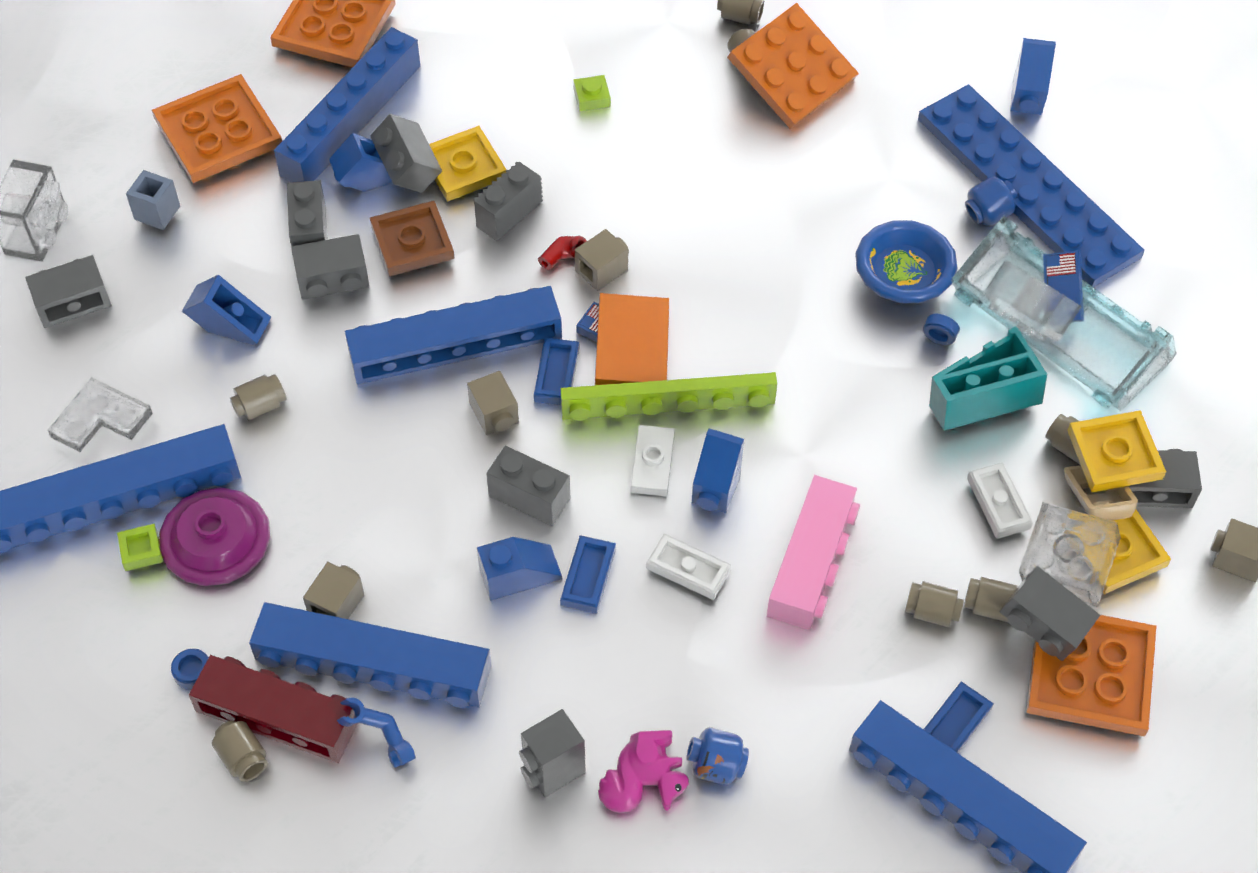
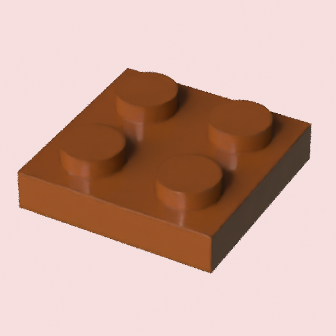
M435 201L370 217L371 228L389 277L455 259L452 244Z

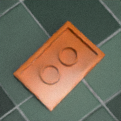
M600 293L595 385L667 380L669 298Z

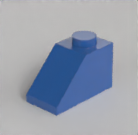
M1023 38L1012 81L1010 111L1043 114L1049 92L1056 41Z
M351 133L329 158L335 179L344 187H351L364 192L392 183L373 141L366 137Z
M220 275L197 284L182 309L185 315L207 332L250 345L258 343L271 319L270 315Z
M708 428L693 481L691 503L697 504L707 511L717 510L727 513L740 480L744 446L743 438Z
M510 537L477 547L479 570L490 601L562 580V574L550 544Z

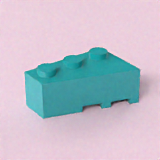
M1017 326L1008 330L1006 337L996 343L990 341L983 345L982 351L970 359L965 356L932 376L929 407L943 431L1043 404L1048 374Z

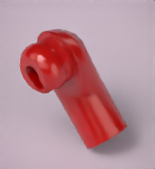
M580 235L561 236L538 258V262L544 269L551 270L560 259L575 258V249L587 242V240Z

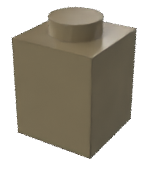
M604 229L575 249V271L595 290L599 291L628 270V246L620 237H615L607 229Z
M501 371L467 383L469 403L486 435L496 431H505L514 424L519 423L518 403Z
M1231 518L1225 531L1218 529L1212 541L1210 550L1216 552L1212 567L1256 583L1258 580V528Z
M327 561L303 596L306 611L349 619L364 597L361 578L352 568L346 565L339 567Z

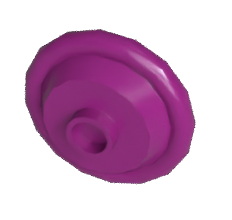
M223 487L201 490L182 499L166 515L159 531L161 555L168 570L185 582L206 587L229 584L249 574L263 559L271 539L269 518L260 503L242 491Z

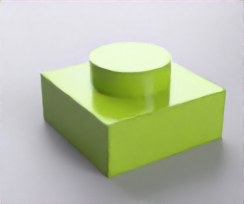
M605 75L573 79V89L579 111L611 107V96Z
M155 523L117 532L122 565L125 571L163 562Z

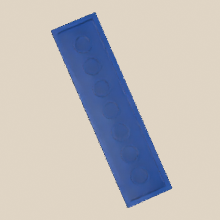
M967 84L919 111L918 121L981 182L994 176L1003 182L1009 181L1017 192V198L1014 199V214L1054 253L1077 250L1080 252L1082 280L1091 289L1142 258L1145 249L971 85Z

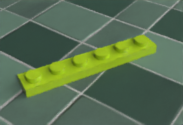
M776 372L561 388L562 420L573 419L581 421L593 417L607 416L619 418L624 415H656L661 412L674 411L688 413L701 409L716 408L718 410H726L731 407L741 406L763 407L768 404H775L778 385Z

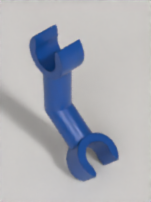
M347 698L340 702L342 705L350 706L354 710V718L343 716L337 722L346 727L361 723L380 728L389 746L388 757L394 768L416 759L412 746L403 739L392 715L365 708L363 703L357 698Z

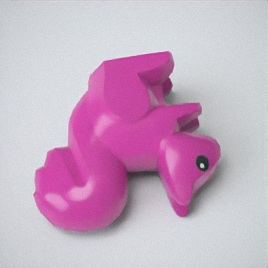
M671 730L640 731L630 736V741L619 754L617 770H607L605 777L600 779L598 795L600 801L607 809L619 813L630 812L641 802L643 786H658L663 808L668 811L672 802L687 789L689 785L688 776L679 771H672L682 766V757H668L666 754V748L672 743L673 736Z

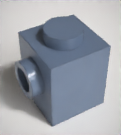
M146 170L141 172L126 193L134 220L161 230L165 229L180 208L173 180Z

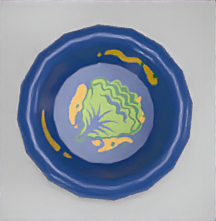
M892 220L875 226L862 237L855 252L856 269L864 284L880 297L898 303H922L939 297L952 285L958 270L956 251L948 239L933 227L913 220Z

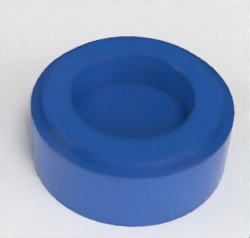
M934 313L927 317L923 326V332L928 339L937 344L950 345L955 342L960 332V327L952 318Z
M186 649L175 656L171 663V673L178 686L187 690L192 689L209 658L205 652L199 649Z

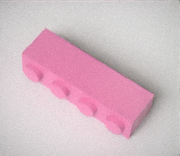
M814 475L769 597L766 617L807 630H811L815 617L822 619L828 597L823 596L826 585L830 587L834 585L839 565L834 564L836 555L844 556L850 534L844 533L847 523L855 524L860 509V504L854 502L857 491L856 487Z

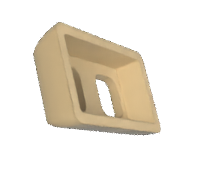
M1081 465L1064 468L1065 478L1069 487L1094 523L1125 519L1132 516L1137 507L1138 499L1129 486L1105 490V493L1087 495L1083 489L1090 487Z

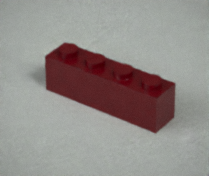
M210 654L189 693L193 707L198 713L223 722L232 720L235 722L244 721L253 733L338 764L358 725L356 723L346 727L337 722L343 716L354 718V710L350 706L340 703L346 699L345 697L336 694L329 697L317 693L312 686L306 683H289L281 680L277 674L270 670L260 669L258 672L247 668L241 661L229 656L222 659Z

